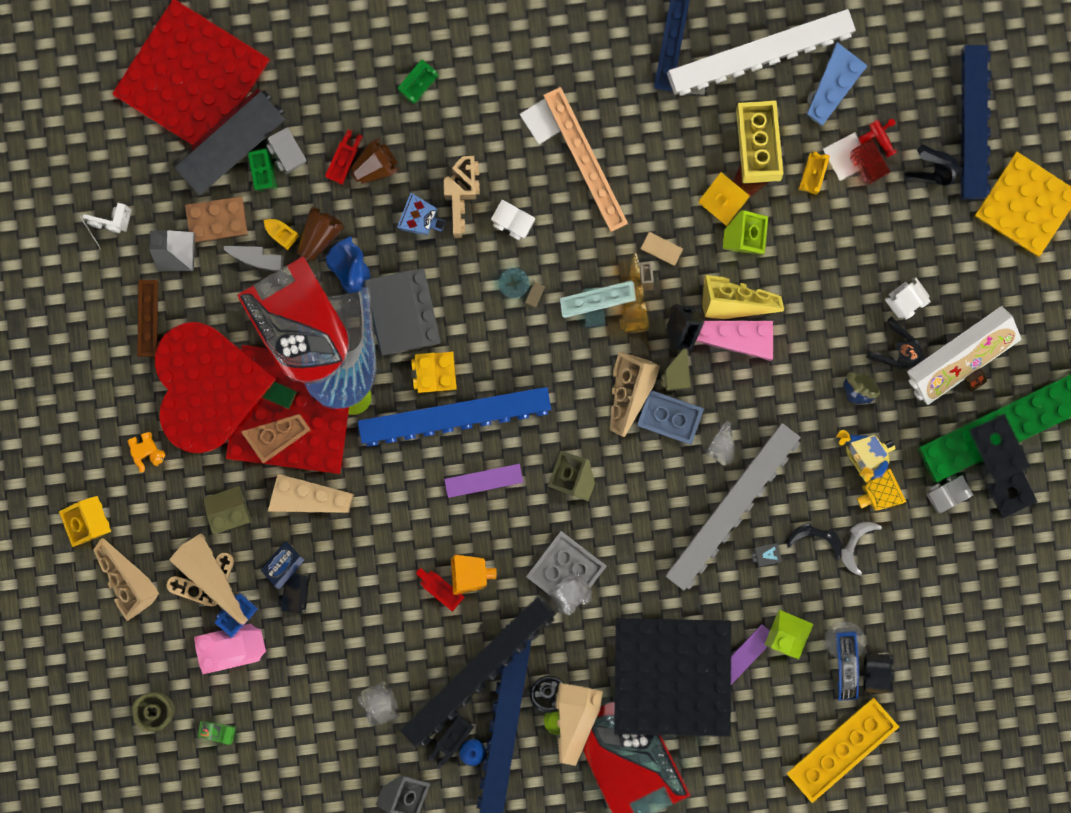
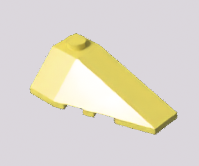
M705 275L702 300L705 317L729 319L784 311L782 298L779 295L761 289L751 290L746 287V284L741 283L739 286L730 283V279L725 277Z

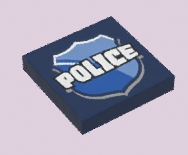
M285 541L261 571L275 587L280 589L303 563L304 559Z

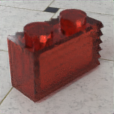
M872 139L850 152L851 156L849 157L852 164L858 166L861 171L859 173L860 178L864 183L867 182L868 185L891 172Z

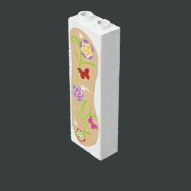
M1003 306L999 307L908 371L910 380L908 381L915 390L914 394L919 401L923 400L929 405L965 380L967 376L982 368L1022 340L1013 316Z

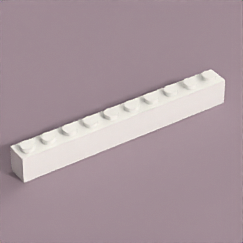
M847 9L669 70L667 75L674 95L680 93V96L691 93L690 89L698 87V90L708 87L710 82L715 81L718 84L726 81L728 76L733 75L735 78L744 75L745 70L751 69L756 71L763 68V64L769 63V65L779 63L780 58L786 56L787 59L798 56V52L803 50L805 53L816 50L815 46L821 44L823 47L829 46L834 43L833 40L838 38L841 41L849 39L856 30Z

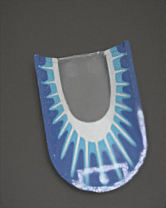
M367 287L362 288L361 291L356 293L327 297L346 328L348 349L343 362L332 374L320 380L304 381L311 396L324 406L338 409L353 406L367 395L373 385L376 375V358L370 288ZM298 324V331L310 332L299 334L324 336L335 353V356L316 352L301 355L302 362L313 363H302V366L340 360L327 335Z

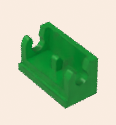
M421 59L397 88L398 92L415 105L439 75Z
M268 149L248 152L254 190L278 189L273 159Z

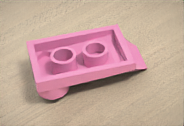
M252 624L244 625L234 638H231L223 630L194 637L202 674L258 662L266 652L261 629L254 627Z

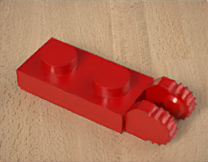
M347 130L325 174V178L343 185L363 138L359 134L355 139L353 147L347 145L352 136L351 130Z

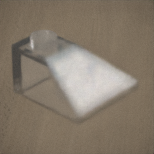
M725 421L704 453V455L722 466H725L726 463L730 465L735 457L733 454L735 447L729 421Z

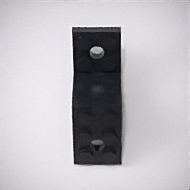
M1005 413L968 430L984 462L977 466L1001 518L1010 516L1037 503L1038 501L1023 472L1024 469L1030 467V464ZM992 434H997L1000 437L999 444L993 445L990 442ZM1010 487L1016 490V496L1012 499L1006 494L1007 489Z

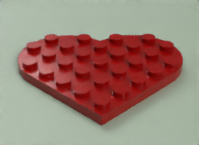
M199 322L180 324L163 336L155 354L157 375L164 387L168 389L160 407L162 430L168 440L181 450L191 453L213 451L230 438L277 379L215 328Z

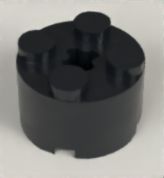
M865 654L863 666L865 667L863 674L865 692L892 693V682H894V670L891 669L894 661L893 654Z

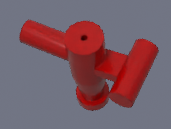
M889 119L883 127L879 120L869 124L868 126L871 130L858 137L860 143L863 144L875 137L887 153V158L894 155L897 151L893 149L885 130L888 127L894 126L895 120Z

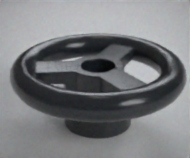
M543 676L536 680L530 690V700L533 706L545 713L558 711L559 709H556V699L554 697L556 694L555 689L560 683H565L556 676ZM547 681H552V683H545V684H543V685L540 687V691H536L537 688H538L542 683L547 682ZM547 691H551L550 695H545ZM536 698L549 700L553 706H542Z

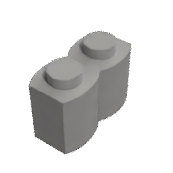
M954 474L946 478L947 482L940 485L937 483L929 488L930 492L927 493V496L937 514L973 496L962 475L957 476Z

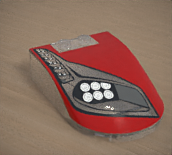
M304 256L237 295L275 362L290 379L305 382L306 384L320 383L333 377L345 364L348 350H350L348 332Z

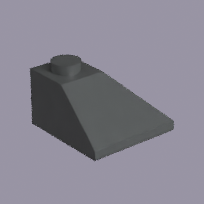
M150 231L149 250L158 271H194V232Z
M401 775L382 787L376 806L389 813H419L431 783Z

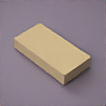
M649 232L640 250L675 266L683 248Z

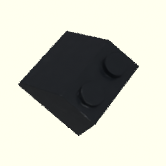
M293 573L282 586L283 595L279 596L278 607H281V611L296 614L306 613L310 574Z

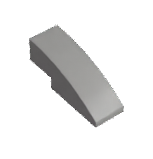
M224 246V250L247 265L267 271L283 272V257L281 255H264L263 247Z

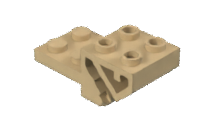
M462 156L452 167L454 175L451 178H444L445 200H452L454 238H462V233H466L465 219H461V214H465L464 200H476V194H480L479 180L475 178V175H479L478 161H475L474 156Z

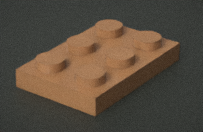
M243 197L185 205L189 232L195 233V243L248 235Z

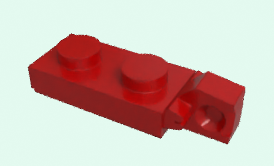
M419 568L415 573L422 579L420 584L452 612L464 599L462 594L453 595V587L433 571L426 573L422 568Z

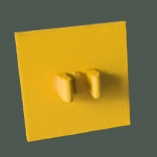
M720 172L698 203L728 226L750 195Z

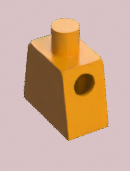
M454 555L451 558L453 595L484 589L487 586V580L496 579L497 577L496 568H486L485 559L461 555Z

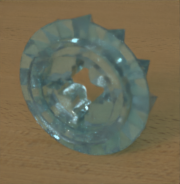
M509 268L501 274L499 288L505 296L519 298L526 294L529 288V278L523 270ZM512 275L516 281L522 280V282L517 284V291H515L513 286H506L508 283H511Z

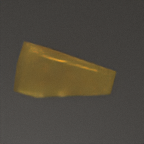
M634 253L632 256L628 281L634 282L636 301L624 303L622 318H619L620 329H624V333L646 331L649 328L646 303L643 302L644 291L642 283H640L641 273L637 253Z

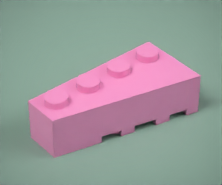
M704 321L696 342L771 361L773 360V321Z

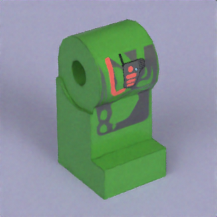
M200 721L197 737L231 745L236 726Z

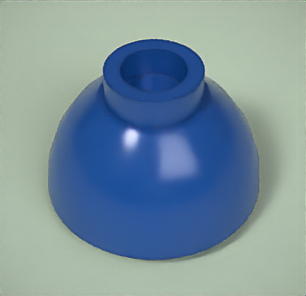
M469 739L461 745L459 756L466 765L477 766L485 759L486 749L479 740Z

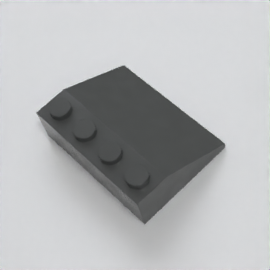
M424 268L364 280L365 289L370 288L372 321L380 356L428 348L441 343Z

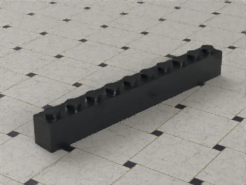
M536 597L400 730L415 748L425 747L431 741L430 737L434 733L438 734L445 728L444 723L448 719L450 721L459 714L457 711L462 706L466 707L472 701L471 697L475 693L479 694L486 688L485 683L489 679L491 681L500 674L499 670L503 666L507 667L514 660L512 657L516 653L520 654L527 648L526 643L530 639L532 641L541 634L540 630L544 626L548 627L554 622L555 619L553 617L557 613L542 597Z

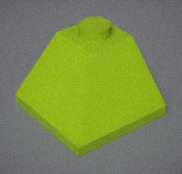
M741 210L724 230L723 249L735 252L765 254L768 216Z
M778 610L764 645L799 659L813 624Z

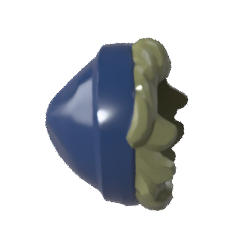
M851 372L846 375L847 378L844 380L843 386L849 402L855 404L871 403L880 395V390L873 378L870 379L869 374L862 375Z

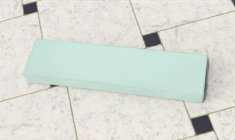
M633 281L560 298L561 312L564 318L636 301Z

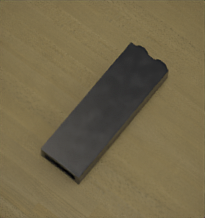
M257 88L172 163L173 167L199 195L206 191L286 120L282 116L284 111L277 104L274 106L270 102L272 98L265 90L261 92Z

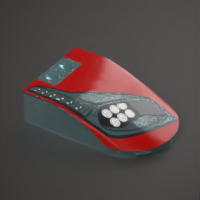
M614 701L600 706L583 752L611 812L656 813L689 797L690 794L662 737L654 735H614Z

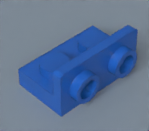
M236 594L234 597L239 602V607L248 621L258 608L244 594ZM224 609L216 616L217 620L214 622L231 638H234L244 626Z

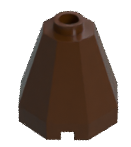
M380 138L372 141L351 167L353 171L351 175L356 182L360 181L363 184L393 175L400 170V167H395L398 162L388 146L380 144L382 141Z

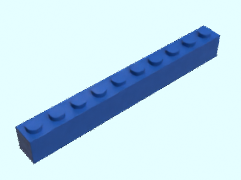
M544 387L359 420L358 425L362 444L371 447L378 445V441L383 440L387 444L397 442V438L400 437L410 440L415 439L417 434H423L424 437L435 435L434 431L442 430V433L454 432L453 428L456 427L466 430L473 428V424L480 423V427L492 425L491 421L499 420V423L510 422L512 417H518V420L527 419L529 414L534 413L537 414V417L548 415V411H551L548 388Z

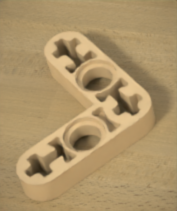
M221 553L217 556L216 562L222 567L223 563L220 559L225 558V556L228 557L227 560L230 561V564H226L224 570H227V574L224 573L228 581L234 565V558L229 553ZM178 576L171 577L167 581V589L173 594L207 606L217 605L215 601L210 603V599L207 597H203V600H200L203 595V590L198 587V596L192 597L189 594V588L191 586L198 587L193 581ZM179 580L178 584L185 586V582L188 583L185 588V594L182 593L184 589L176 588V590H173L174 586L171 585V582Z

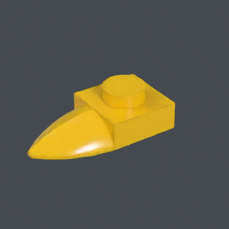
M275 219L264 220L267 233L286 250L298 239L299 234L285 223Z

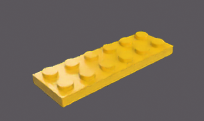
M872 697L786 774L813 803L897 730L899 726L877 700Z

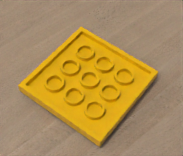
M1015 152L991 189L990 195H987V198L974 216L1035 256L1040 257L1071 209V186L1019 152Z

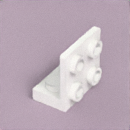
M118 203L117 207H114L111 217L114 218L113 221L83 214L82 218L87 221V224L95 228L101 229L102 226H105L111 232H126L132 209L125 204Z

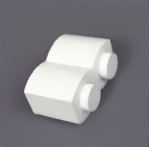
M501 200L491 218V221L494 222L492 226L501 231L503 229L510 231L509 235L517 240H520V238L525 240L536 220L533 216L504 200Z

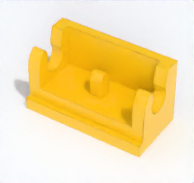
M813 151L809 154L799 190L817 195L823 182L830 155L817 154L818 152Z

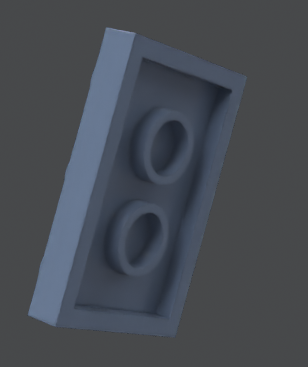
M651 390L645 401L637 426L692 445L704 408Z

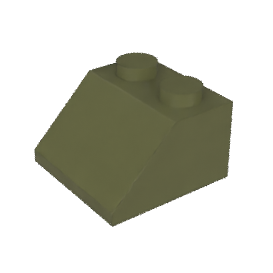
M683 349L664 371V375L661 376V386L665 387V391L687 390L691 387L687 349Z
M240 486L203 498L213 535L252 522Z

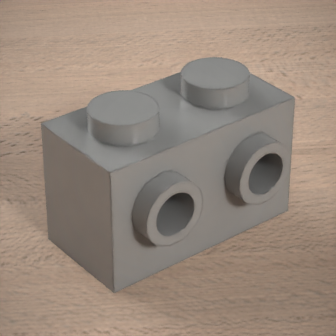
M288 127L267 138L265 146L270 155L274 154L277 160L275 164L280 172L283 171L286 175L306 164L307 160Z

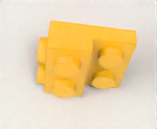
M454 352L415 354V359H411L412 370H416L417 378H413L414 389H418V393L457 390Z

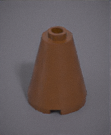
M311 207L297 250L300 254L299 258L304 256L307 262L309 260L314 261L345 227L341 221L328 213L320 214L321 209Z

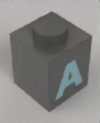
M778 543L754 547V552H751L753 563H757L759 567L782 562Z

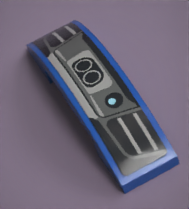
M856 631L836 633L839 679L838 701L858 699L859 693Z

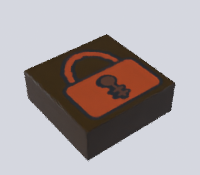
M979 368L967 376L965 381L968 389L973 392L985 384L987 379L985 372Z

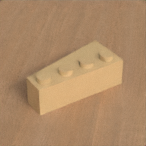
M278 474L268 511L349 513L354 494Z

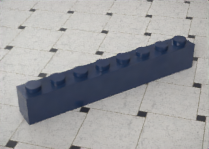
M964 45L961 49V165L963 166L961 173V200H984L987 198V195H990V184H987V176H990V165H987V157H990L991 149L990 146H987V138H990L991 129L988 127V119L991 116V109L988 108V100L991 97V90L988 89V81L991 79L988 62L991 60V52L988 51V45Z

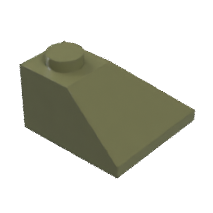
M560 451L548 487L589 501L595 485L590 461Z

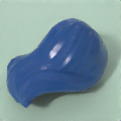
M352 237L340 240L330 248L326 257V264L336 274L342 288L348 293L363 291L365 289L364 280L370 279L371 276L369 268L363 261L362 250L352 242Z

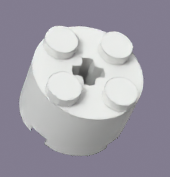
M916 277L911 278L912 283L907 284V282H904L889 294L891 298H885V301L898 318L908 319L915 314L914 310L919 306L923 308L930 303V295Z

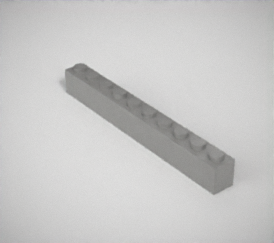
M783 423L778 426L665 577L682 590L690 589L696 581L693 578L697 573L701 574L707 567L706 561L709 557L712 559L719 551L718 545L728 540L731 535L728 532L732 527L736 528L742 521L740 517L744 511L746 513L750 511L754 505L752 503L753 499L756 496L759 498L766 489L763 486L767 481L771 482L777 475L775 470L779 465L783 467L789 459L787 457L790 451L794 452L800 445L798 440L801 438Z

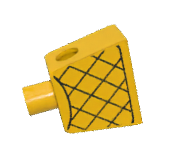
M887 469L883 477L872 479L862 486L865 494L856 498L861 509L871 504L874 511L906 502L891 469Z

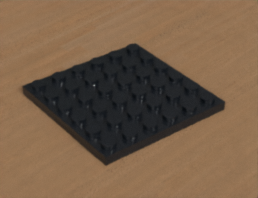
M616 618L614 735L731 737V620Z

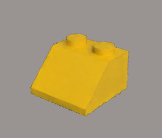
M98 496L79 501L59 511L72 547L111 532L109 522L105 517Z

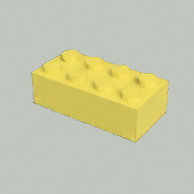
M777 102L738 103L736 116L743 183L781 181L783 165Z

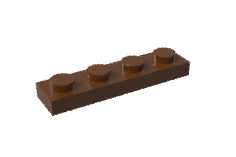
M138 280V357H155L158 347V280Z

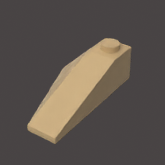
M104 538L100 539L94 548L95 555L102 571L106 572L109 577L107 584L110 589L113 588L117 599H114L126 621L150 606L159 593L145 574Z
M563 683L559 684L556 700V709H559L560 720H557V727H560L561 736L558 739L559 763L576 766L599 713L603 691Z

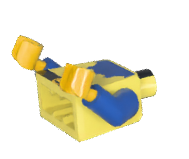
M841 430L836 436L841 438L839 444L844 445L847 443V455L863 480L869 482L870 479L883 477L889 466L888 453L895 450L892 440L889 439L881 443L876 435H850L847 431Z

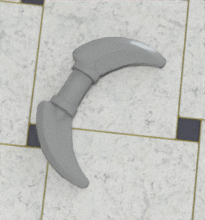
M862 522L850 529L851 538L847 546L841 549L843 563L852 573L862 575V572L855 564L853 554L858 539L868 531L881 530L882 527L873 522Z

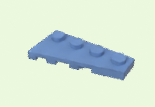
M838 42L834 47L824 75L806 114L820 126L825 123L867 67L864 62Z

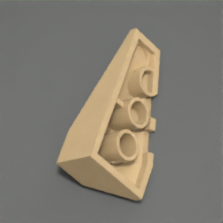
M618 353L613 370V376L616 377L615 388H612V394L615 396L614 405L611 407L610 431L622 437L626 436L656 382L660 365L630 354Z

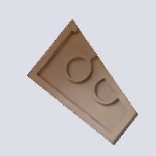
M298 414L242 431V434L261 461L265 463L311 431L302 416Z

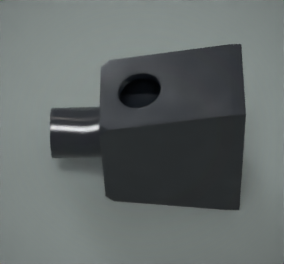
M675 304L670 308L672 314L667 323L671 341L675 350H692L704 325V321L692 306Z

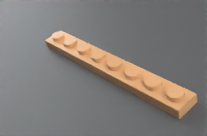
M561 87L545 94L544 99L610 232L627 225L628 222Z

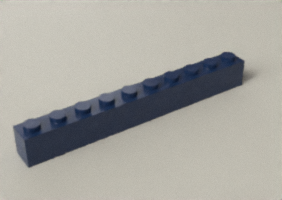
M531 639L526 643L527 648L522 653H516L512 657L514 660L507 667L503 666L499 670V673L502 674L501 682H497L495 692L499 694L498 701H494L492 712L496 713L495 720H491L489 731L493 732L492 740L488 739L486 751H490L489 758L484 759L483 770L487 771L486 777H481L480 789H483L482 797L478 796L477 808L480 809V813H503Z

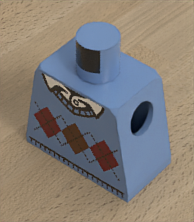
M410 193L397 228L407 232L429 235L431 228L442 232L446 221L436 218L437 208Z

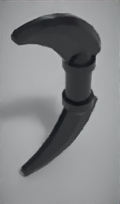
M807 523L797 527L789 537L787 544L789 548L794 542L805 536L813 535L823 538L833 547L836 560H839L841 557L842 544L839 536L832 529L824 531L814 528L811 523Z

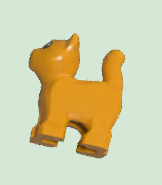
M151 432L141 434L142 443H138L136 437L128 440L131 456L136 466H138L140 473L145 471V466L141 459L149 456L153 465L158 467L166 456L163 450L157 449L156 444L152 440Z

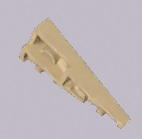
M200 533L181 545L169 561L237 622L244 625L247 618L243 615L239 607L240 604L235 599L220 565L217 564L211 548L206 543L205 536Z

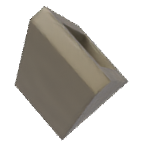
M652 262L640 263L642 291L654 290Z
M534 282L525 304L536 308L545 286Z

